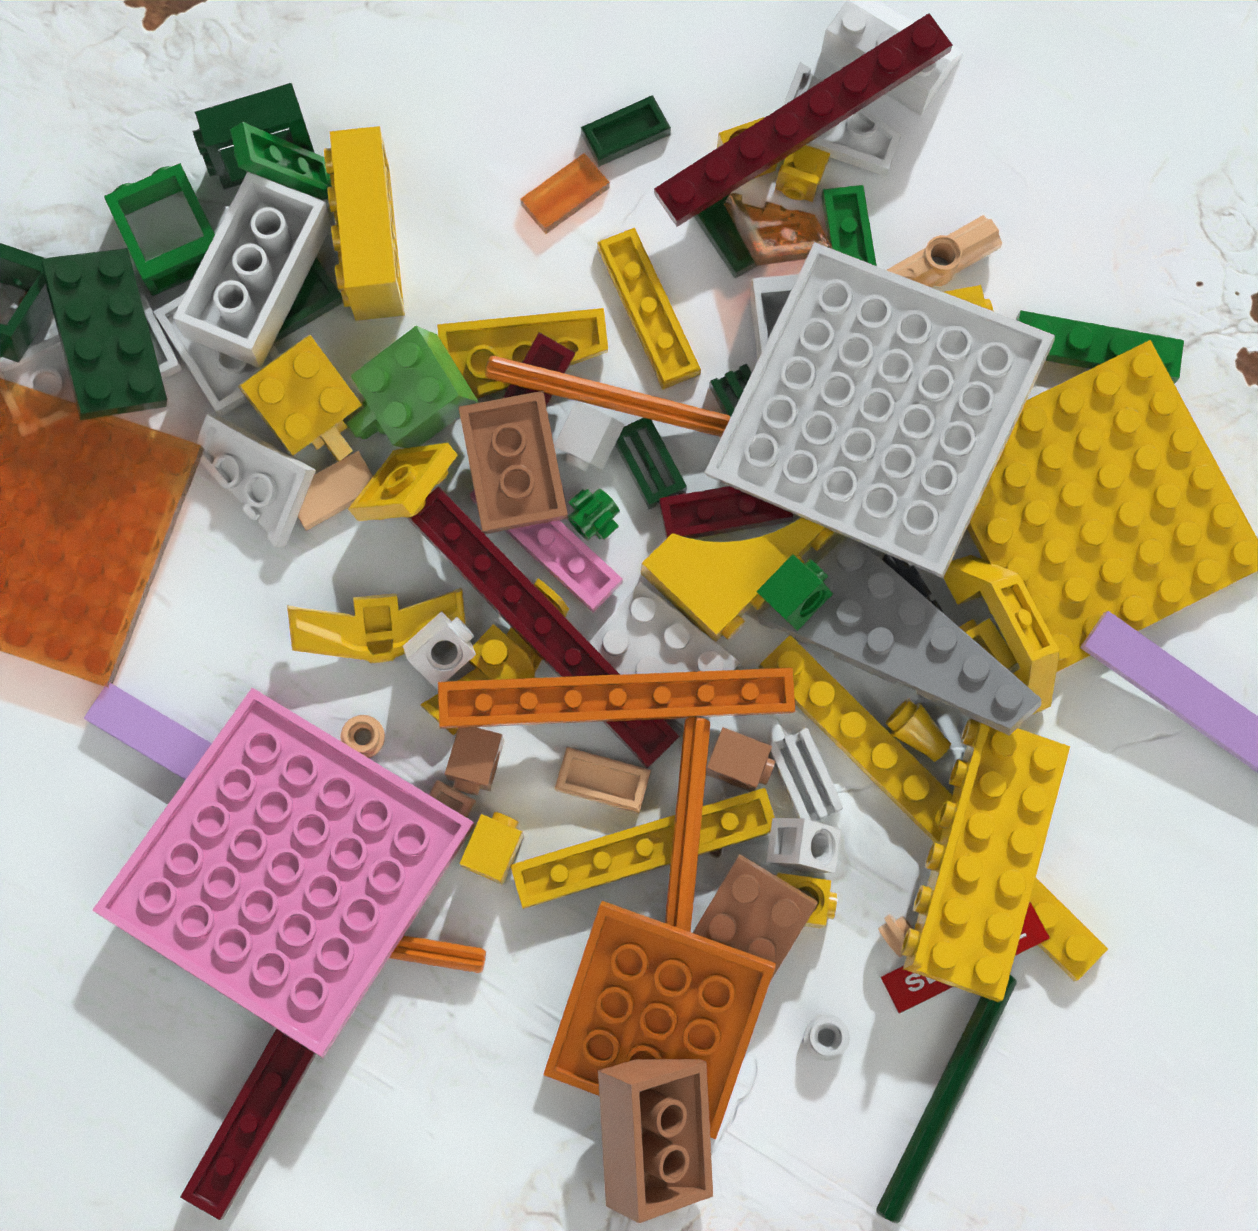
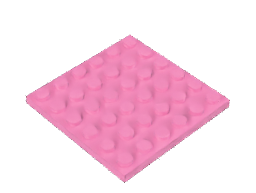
M251 688L95 905L93 911L299 1044L324 1058L475 826L473 821L256 689Z

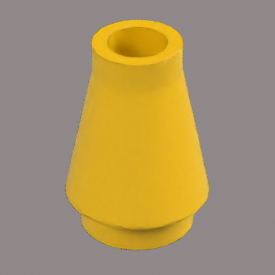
M910 698L902 702L885 723L892 729L890 733L892 736L925 754L933 762L939 760L952 744L940 731L920 702L915 704Z

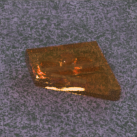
M730 193L724 204L757 266L804 260L807 258L814 242L828 248L832 246L815 214L800 210H788L781 205L767 201L763 208L742 203V194Z

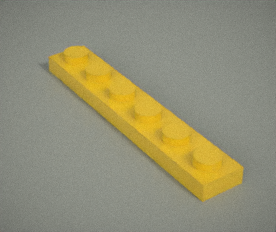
M766 788L703 806L698 856L770 834L772 818H775ZM675 815L511 864L510 867L522 908L526 909L670 865Z

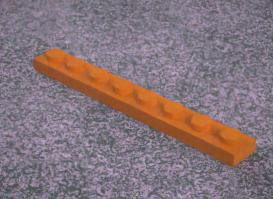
M793 668L438 682L440 729L793 714L795 712Z

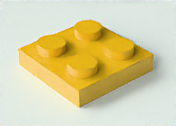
M449 443L393 450L348 510L357 521L412 517L423 509L426 504V497L434 486L446 478L448 475L447 469L458 455Z

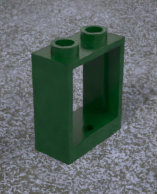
M292 83L195 111L199 129L192 131L200 155L203 156L209 176L218 175L224 190L241 185L248 172L238 168V163L234 156V146H232L233 140L230 129L241 122L267 133H274L272 135L314 152Z
M0 243V282L28 291L7 325L0 323V358L3 357L19 363L51 313L52 307L41 267L42 258L44 257Z

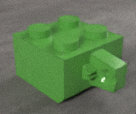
M414 326L351 375L365 400L362 402L364 408L349 420L347 424L357 438L368 439L379 431L380 434L387 435L393 446L401 448L419 447L460 417L458 407L479 403L438 335L421 327Z

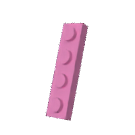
M475 490L470 493V499L477 505ZM560 520L505 530L507 534L592 613L623 583V579Z

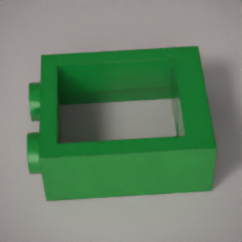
M181 163L172 167H161L154 171L151 176L135 183L122 184L112 193L104 196L142 280L152 297L193 279L215 234ZM183 191L204 236L146 261L126 215Z

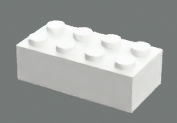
M247 172L173 316L184 338L261 369L332 226L325 202Z

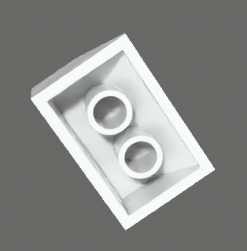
M846 0L825 30L820 55L843 68L914 22L878 0ZM953 45L949 54L895 87L886 95L922 115L963 56L964 51Z

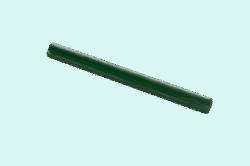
M1012 975L1009 976L1003 1001L996 1002L982 996L980 997L876 1208V1212L892 1223L898 1224L901 1221L1014 991L1017 980Z

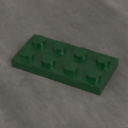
M128 248L42 258L41 267L80 420L166 407L168 399Z

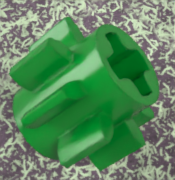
M598 488L593 494L589 489H582L568 502L574 509L568 515V521L585 540L589 541L594 535L599 540L601 538L605 540L619 528V525L613 518L620 513V509L602 489Z

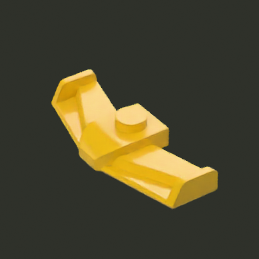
M537 578L534 586L566 617L569 607L564 600L542 580ZM493 624L473 645L476 655L468 662L475 669L457 681L535 678V672L542 659L512 627L506 635ZM438 694L421 703L420 706L439 722ZM445 728L452 735H455L458 728Z
M462 588L401 610L398 609L397 593L353 597L355 615L287 605L292 651L367 660L370 664L394 661L396 657L404 655L403 645L441 611L451 621L458 617L466 625Z

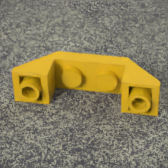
M974 555L952 560L944 575V580L957 605L980 597L984 598L990 613L993 615L1020 667L1019 670L1012 674L1042 699L1041 706L1032 715L1051 707L1060 651L1020 575L1001 566L991 565L986 560Z

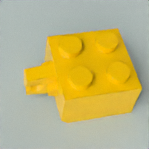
M311 335L303 338L238 385V388L289 455L294 456L310 443L316 450L325 445L337 461H341L353 452L340 433L348 428L343 419L361 407L362 404Z

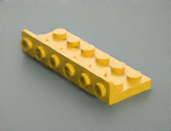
M969 718L961 737V743L966 745L962 760L957 759L950 775L949 784L955 786L951 802L947 800L944 802L938 817L937 825L943 828L939 844L935 842L932 844L926 859L925 868L931 870L927 886H920L914 901L913 911L919 913L914 929H908L902 943L901 955L907 956L903 967L904 970L1000 1002L1004 999L1070 746L1019 728L1009 736Z

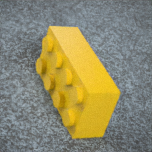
M376 126L330 131L331 148H324L326 171L327 174H330L332 185L327 190L331 213L334 212L335 225L331 226L334 250L338 252L339 264L335 265V275L338 290H341L344 307L351 306L355 321L405 316L390 167L381 128Z

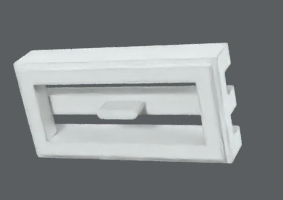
M808 728L768 744L772 746L770 756L772 760L776 761L775 767L798 818L817 821L844 808ZM802 742L830 804L826 807L822 803L796 745L797 743ZM785 748L790 753L815 809L812 813L808 814L781 754V750Z

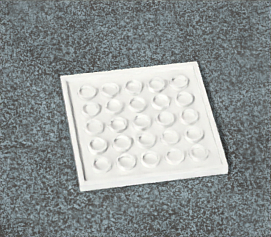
M814 242L704 473L721 483L944 578L1055 341V335Z

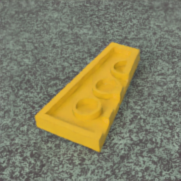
M604 308L437 324L438 337L477 399L507 389L510 385L485 377V368L489 357L497 356L522 363L538 332L576 353L569 366L608 353Z

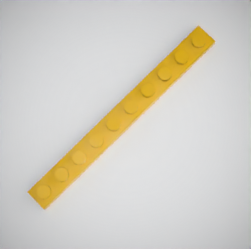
M789 635L759 664L758 668H793L795 705L933 842L939 844L943 828L937 825L938 817L946 800L951 802L952 794ZM1035 878L1029 902L1032 903L1050 939L1038 944V946L1073 981H1078L1108 948Z

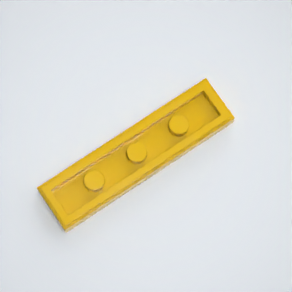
M635 227L597 242L600 256L662 390L700 375L701 368Z

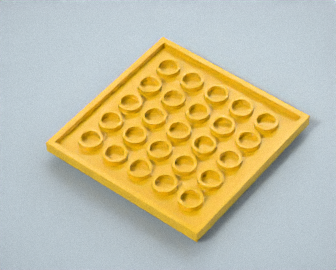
M1151 340L1026 400L967 526V530L982 559L991 565L1001 566L1020 575L1060 651L1056 673L1090 656L1080 647L1103 613L1109 611L1136 631H1140L1258 571V538Z

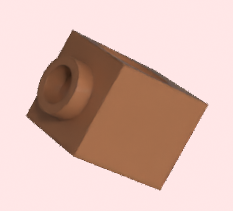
M477 727L458 728L445 771L447 779L454 782L453 789L472 795H478L480 789L491 791L505 742L502 734Z
M722 727L706 768V775L749 792L755 791L758 783L767 785L776 762L768 758L772 746Z

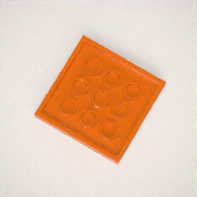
M602 901L599 905L543 1075L599 1096V1070L635 1059H701L706 1061L710 1138L716 1139L776 963Z

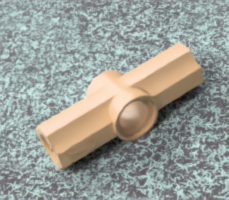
M982 215L947 236L939 235L932 238L926 248L890 267L887 271L931 288L933 286L946 285L952 280L954 274L1001 248L1002 241L999 229L992 219ZM932 257H941L948 262V265H938L932 260Z

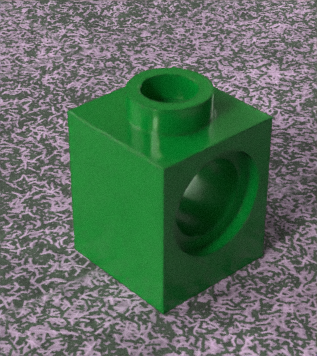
M794 554L756 591L797 631L833 595V592L824 583L829 576L812 559H809L804 564Z

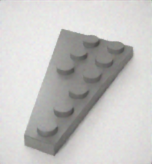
M849 537L841 541L817 563L829 576L824 583L833 592V595L798 631L771 606L758 616L760 624L768 628H778L793 635L797 641L806 645L811 643L833 653L837 659L893 684L898 682L916 690L918 695L931 701L936 699L959 709L960 714L1009 736L1041 706L1042 699L868 547Z

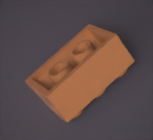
M635 1059L599 1070L606 1206L637 1223H642L713 1197L706 1061L701 1059Z

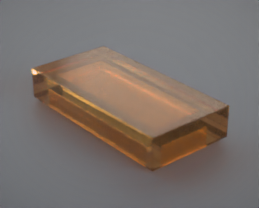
M583 153L520 198L521 206L535 223L547 234L610 188V182L590 158Z

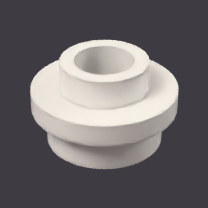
M819 1015L813 1018L805 1028V1046L810 1054L817 1059L824 1061L835 1060L841 1057L849 1046V1030L846 1024L834 1015ZM824 1028L831 1030L834 1034V1041L828 1047L821 1045L818 1040V1034Z

